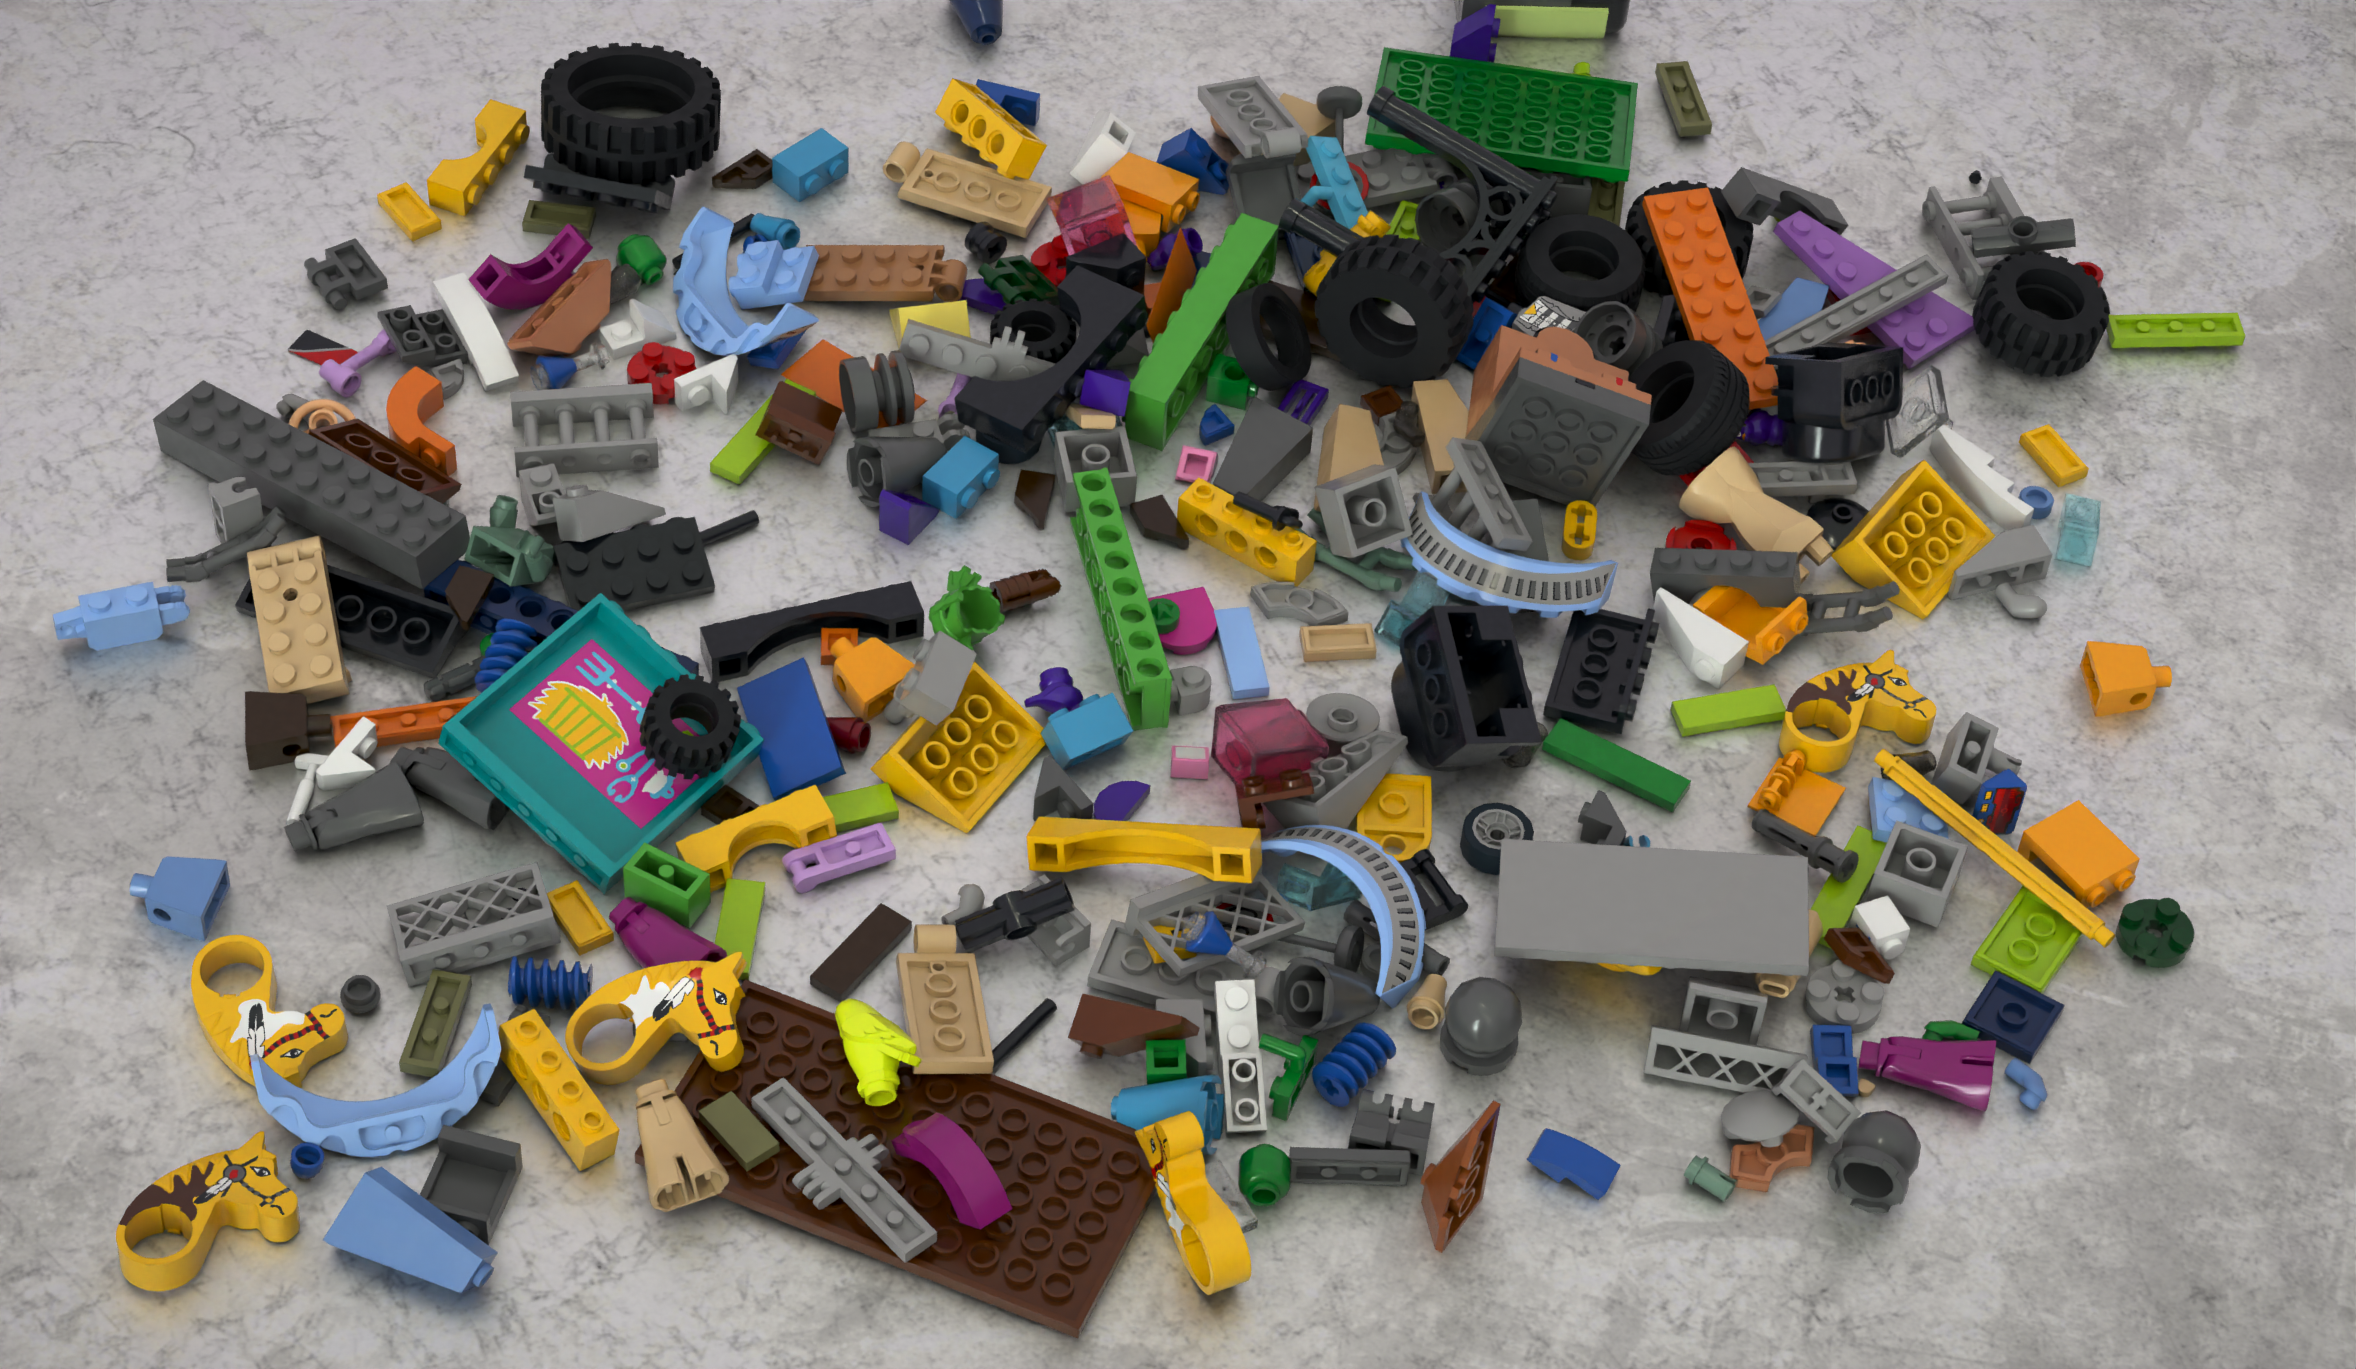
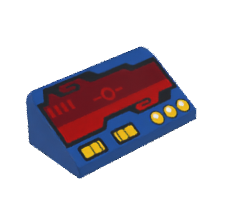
M2010 769L2004 770L1981 784L1972 816L1995 835L2012 833L2027 791L2026 783Z

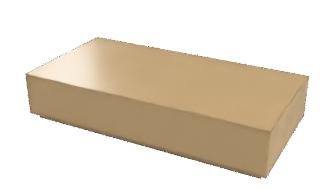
M1071 403L1066 409V416L1082 429L1115 428L1116 415L1076 403Z
M1372 623L1300 627L1299 637L1304 662L1376 659L1377 649Z

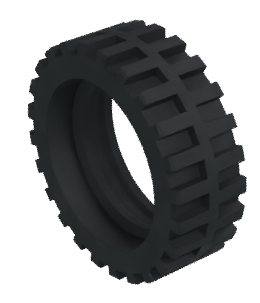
M609 43V47L599 48L595 45L587 47V52L580 53L579 51H574L568 54V60L560 58L554 63V69L548 68L545 72V79L541 83V139L544 142V148L548 153H553V159L558 163L567 162L568 169L576 173L582 170L587 172L588 177L593 178L601 176L609 178V181L614 182L632 180V184H642V180L653 179L654 182L665 181L667 176L673 175L675 178L685 176L686 170L696 171L701 168L702 161L709 162L713 157V151L718 150L721 110L720 83L718 78H713V72L708 67L701 68L699 60L694 57L690 59L684 58V53L677 50L673 52L664 51L663 46L654 45L653 48L641 47V43H631V46H619V43ZM633 106L655 109L668 114L651 118L629 119L607 116L594 111L610 107Z

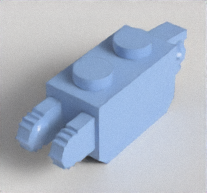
M153 582L80 595L78 596L80 606L53 614L58 640L87 638L89 648L97 651L157 639L163 633V625L188 619L190 609L184 602L186 597L185 590L181 588V585L154 588Z

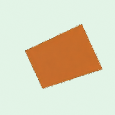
M1181 227L1146 325L1153 343L1159 333L1163 334L1166 330L1171 313L1178 311L1181 307L1184 293L1187 289H1191L1197 272Z
M822 339L781 375L815 391L816 396L840 408L845 413L839 383V363L841 360L854 357ZM916 393L914 401L915 410L927 401ZM879 412L877 428L889 427L882 413ZM898 417L897 423L895 425H899L901 423Z

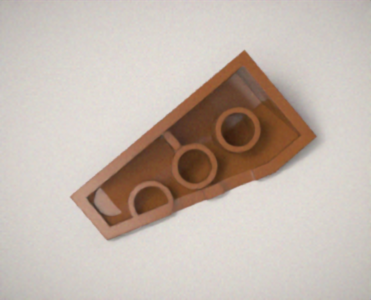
M1494 1100L1447 1150L1437 1165L1431 1163L1426 1168L1421 1178L1420 1184L1424 1186L1421 1201L1434 1247L1441 1253L1483 1199L1501 1106L1500 1103Z

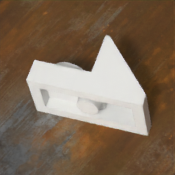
M634 299L629 300L630 318L599 328V338L613 360L641 351L643 346L649 342L662 344L677 339L676 332L662 312Z
M731 354L675 378V404L683 412L713 399L725 414H728L739 382L738 357L736 354Z
M363 716L315 771L317 786L320 789L326 791L351 788L376 772L374 767L361 759H367L373 753L378 743L376 725Z

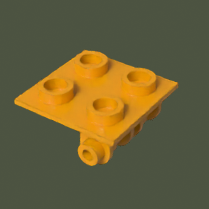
M1795 749L1787 752L1783 759L1778 758L1747 807L1757 812L1760 809H1767L1770 813L1816 837L1845 792L1846 787L1804 769L1805 755L1800 750Z

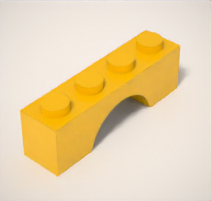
M490 99L475 118L476 140L481 149L466 158L443 159L427 179L429 205L462 216H466L474 205H478L484 191L489 185L495 183L501 169L505 164L508 165L511 162L518 147L527 141L530 128L527 125L526 110Z
M813 785L803 790L794 791L789 796L772 803L760 805L755 810L736 818L724 820L719 825L707 830L691 834L685 839L675 842L678 859L710 874L711 893L725 887L727 878L733 879V871L738 860L746 852L757 846L778 843L798 849L836 837L837 833L834 816L817 786Z

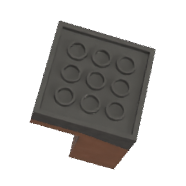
M1501 325L1474 369L1465 439L1482 442L1502 482L1565 505H1569L1576 500H1583L1596 506L1649 426L1652 395L1637 390L1636 384L1628 381V371L1596 360L1589 344L1578 334L1568 329L1543 327L1536 331L1533 336Z

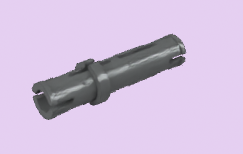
M1357 899L1352 901L1347 907L1343 919L1353 925L1361 926L1366 934L1380 942L1378 929L1370 924V922L1377 924L1372 910ZM1424 943L1421 961L1423 963L1422 969L1430 974L1442 976L1448 968L1450 958L1443 956Z

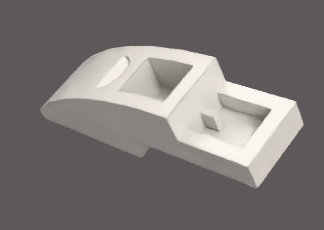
M1254 979L1215 981L1216 1049L1219 1077L1222 1081L1220 1090L1221 1094H1224L1226 1133L1266 1132L1262 1053L1259 1052L1258 1048L1259 1038Z

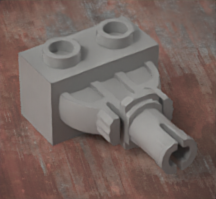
M942 631L937 632L929 641L923 639L913 654V658L917 660L914 668L912 667L906 673L903 680L897 684L893 693L894 698L885 705L886 707L883 711L885 718L891 723L898 724L905 717L912 718L916 714L937 726L954 711L977 653Z

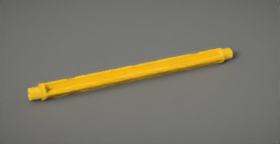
M1882 749L1876 755L1874 762L1884 769L1883 773L1909 794L1915 796L1920 803L1977 849L1988 855L1992 861L2050 908L2061 914L2065 920L2090 940L2095 939L2104 948L2113 941L2115 934L2105 927L2106 923L1935 785L1929 783L1925 777L1899 756L1894 757L1885 749Z

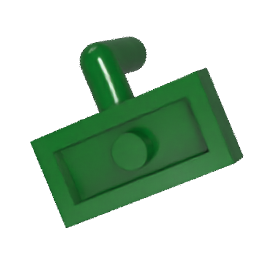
M1265 1033L1262 1035L1258 1048L1286 1058L1283 1067L1286 1071L1283 1077L1276 1076L1269 1093V1098L1274 1100L1273 1117L1284 1121L1288 1120L1316 1063L1318 1039L1303 1035L1299 1045H1295Z

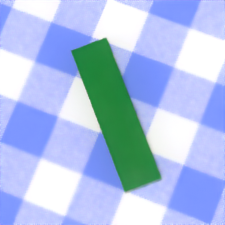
M1562 718L1559 719L1543 741L1542 750L1670 812H1674L1690 789L1691 780Z

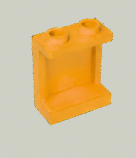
M1128 152L1100 177L1095 206L1099 208V198H1122L1161 213L1163 215L1161 231L1168 233L1176 224L1180 225L1190 211L1193 212L1197 208L1200 200V193L1197 192L1200 179Z
M1717 585L1713 586L1693 604L1695 609L1749 641L1746 657L1762 665L1772 656L1780 653L1784 646L1794 636L1802 633L1808 625L1806 599L1800 596L1787 608L1760 607L1758 602L1747 592L1731 586Z
M2079 800L2024 830L2017 850L2029 862L2039 858L2075 893V899L2086 908L2089 906L2092 908L2097 907L2110 894L2117 890L2122 892L2129 888L2135 881V871L2140 860Z

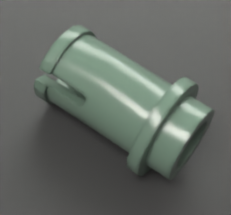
M1696 1155L1684 1173V1176L1689 1179L1688 1183L1690 1185L1696 1183L1718 1197L1722 1202H1725L1736 1187L1738 1180L1729 1177L1709 1164V1158L1706 1156L1701 1159Z

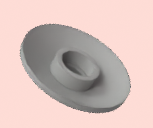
M1330 693L1319 696L1308 705L1306 711V720L1312 730L1325 738L1341 742H1352L1369 735L1378 729L1380 722L1378 710L1374 705L1359 696L1347 693Z

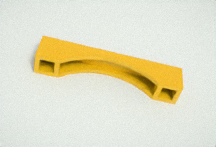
M1039 816L1026 836L1029 870L1069 872L1108 864L1148 863L1186 869L1201 874L1213 881L1252 883L1262 865L1261 831L1259 828Z

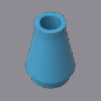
M757 213L751 220V231L763 235L768 241L779 240L783 250L796 247L800 240V229L793 220L766 216L762 213Z

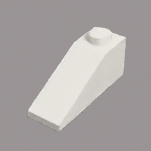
M1662 587L1657 590L1653 607L1655 610V621L1660 623L1659 627L1687 669L1699 679L1706 681L1719 690L1743 667L1749 641Z

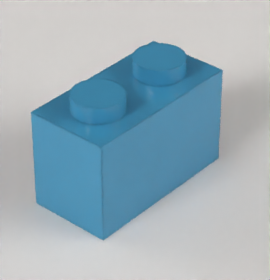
M823 128L772 157L773 183L798 202L816 194L819 190L842 178L849 172V148Z
M964 436L923 475L922 500L957 519L966 509H971L987 489H992L998 482L1000 477V471L998 470L999 454Z
M1113 693L1101 698L1099 694L1092 695L1080 702L1079 708L1070 712L1067 708H1063L1047 718L1049 722L1040 734L1055 761L1063 770H1067L1124 744L1133 733V729Z

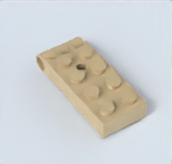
M321 536L247 552L248 569L268 691L271 693L303 694L307 697V704L350 694L326 553Z

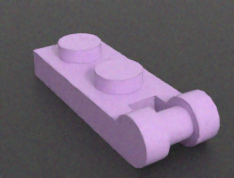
M880 822L792 850L785 854L782 862L786 871L793 874L792 882L799 893H806L814 889L817 884L896 859V849ZM812 863H815V864H816L815 866L806 868V866L809 865V864H812Z

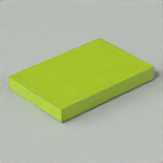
M2022 886L1973 955L1970 965L1991 976L1996 970L2043 994L2084 934L2065 920L2056 910L2050 908L2026 887Z

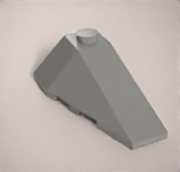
M1376 730L1363 738L1342 746L1341 754L1325 760L1322 757H1318L1310 761L1311 768L1302 773L1310 774L1314 786V794L1263 802V804L1285 829L1304 825H1328L1346 829L1408 744V739L1406 736Z

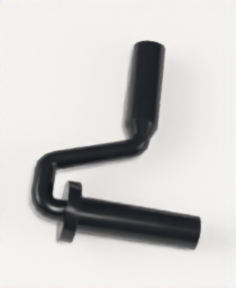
M1240 491L1234 496V505L1271 521L1272 527L1277 531L1283 530L1285 526L1300 529L1303 526L1302 521L1298 519L1299 512L1296 509L1279 505L1272 507Z

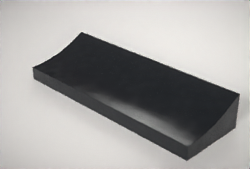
M327 565L341 647L430 678H436L454 647L468 631L461 627L460 620L455 611L449 605ZM249 578L235 607L239 613L257 618Z

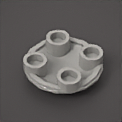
M1771 1090L1746 1092L1733 1098L1724 1106L1721 1114L1724 1135L1729 1139L1760 1142L1764 1147H1776L1783 1142V1135L1787 1134L1797 1125L1800 1110L1782 1093L1776 1095Z

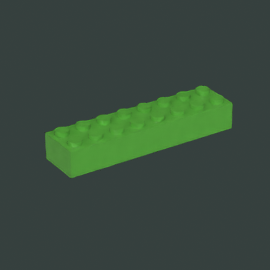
M1244 213L1240 214L1234 225H1228L1222 244L1220 246L1216 245L1212 250L1207 267L1200 268L1192 290H1186L1182 298L1181 307L1178 311L1171 313L1166 330L1163 334L1159 333L1156 336L1149 356L1145 355L1141 359L1135 378H1129L1131 382L1125 416H1122V422H1125L1128 439L1163 451L1205 385L1216 354L1224 355L1230 345L1226 327V311L1230 299L1238 293L1262 283H1268L1274 276L1278 225Z

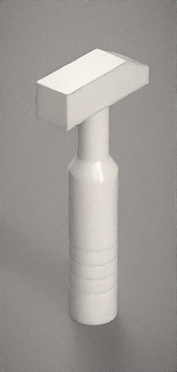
M306 753L296 756V768L305 769L307 772L305 778L299 783L286 825L299 821L300 814L305 815L315 787L313 782L316 775L315 771L327 759V755Z

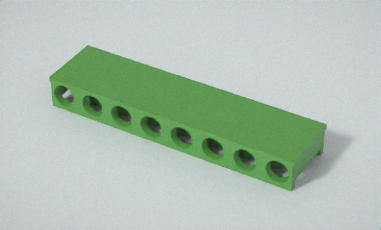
M1108 468L1073 473V481L1080 501V507L1076 509V517H1070V524L1129 723L1133 731L1158 727L1168 728L1172 677Z

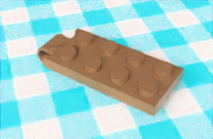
M806 245V247L814 246L819 257L803 301H932L935 292L941 300L946 302L958 301L962 297L968 269L959 260L950 259L942 261L945 253L944 245Z

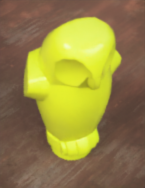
M856 999L844 1000L836 1007L835 1017L840 1037L843 1039L842 1043L846 1057L859 1079L857 1085L858 1093L862 1098H865L866 1104L870 1106L890 1104L897 1097L896 1090L900 1084L897 1072L900 1061L917 1068L922 1059L914 1055L917 1051L916 1044L898 1025L885 1018L872 1006Z

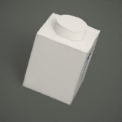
M1888 895L1856 905L1849 928H1860L1884 959H1893L1904 952L1910 932L1909 926Z

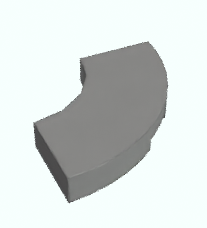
M1409 407L1379 418V428L1383 434V438L1379 443L1384 466L1395 467L1397 475L1401 474L1411 464L1418 448L1419 427L1416 417Z
M1268 582L1251 586L1250 595L1267 619L1289 617L1305 622L1309 626L1337 625L1348 621L1349 612L1335 598L1317 588L1312 591L1296 587L1294 582Z

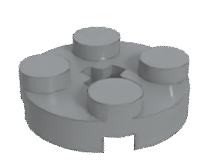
M1839 959L1833 965H1827L1818 969L1809 978L1805 991L1806 1010L1812 1020L1818 1025L1851 1026L1853 1029L1852 1034L1860 1033L1872 1027L1877 1021L1881 1011L1884 989L1874 978L1843 964ZM1837 995H1846L1850 997L1852 1002L1850 1003L1847 1000L1839 1002L1836 1000Z

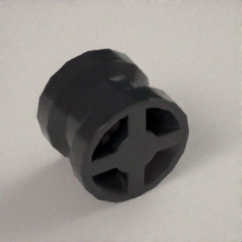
M980 222L973 226L966 235L965 247L971 253H977L979 260L983 263L992 264L1005 252L1007 239L998 232L994 233V229L989 223Z

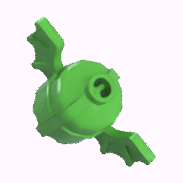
M965 565L960 571L951 570L949 572L947 591L949 592L944 594L930 608L928 618L932 623L934 634L942 631L969 649L974 650L973 645L981 642L984 637L997 631L998 627L1004 624L1005 615L1000 613V603L992 595V590L989 587L977 585L982 576L976 572L971 574V569Z

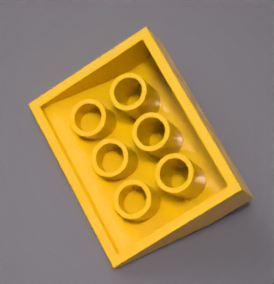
M1922 460L1903 473L1836 548L1831 557L1855 582L1867 589H1872L1876 586L1881 587L1892 581L1896 582L1900 590L1899 594L1887 600L1924 619L1949 591L1954 571L1986 546L1995 535L1925 460Z
M974 662L954 711L937 726L918 715L870 769L884 783L888 782L890 789L898 796L959 830L968 833L1046 745L1040 734L1044 728Z

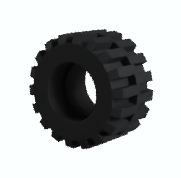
M1021 299L1015 301L1014 305L1008 303L1003 306V311L998 310L990 325V344H992L994 337H1002L1005 326L1012 328L1008 340L1011 342H1015L1018 330L1025 332L1022 345L1028 347L1026 355L1055 364L1071 350L1076 342L1075 321H1072V317L1061 311L1060 305H1051V301L1047 300L1040 302L1037 299H1029V301Z
M688 674L680 675L679 680L676 682L672 677L665 681L663 687L659 685L654 690L652 697L650 696L640 724V744L646 747L644 754L648 760L654 758L656 760L654 766L660 771L665 767L669 770L668 775L676 778L677 773L683 774L684 779L692 780L694 774H697L700 779L708 777L710 770L714 773L717 772L730 757L740 730L741 715L737 714L739 709L737 702L729 701L731 693L726 688L722 691L718 689L719 683L713 679L708 683L703 681L704 676L696 675L695 679H689ZM677 718L696 720L705 727L708 734L703 736L684 734L674 726L672 720Z

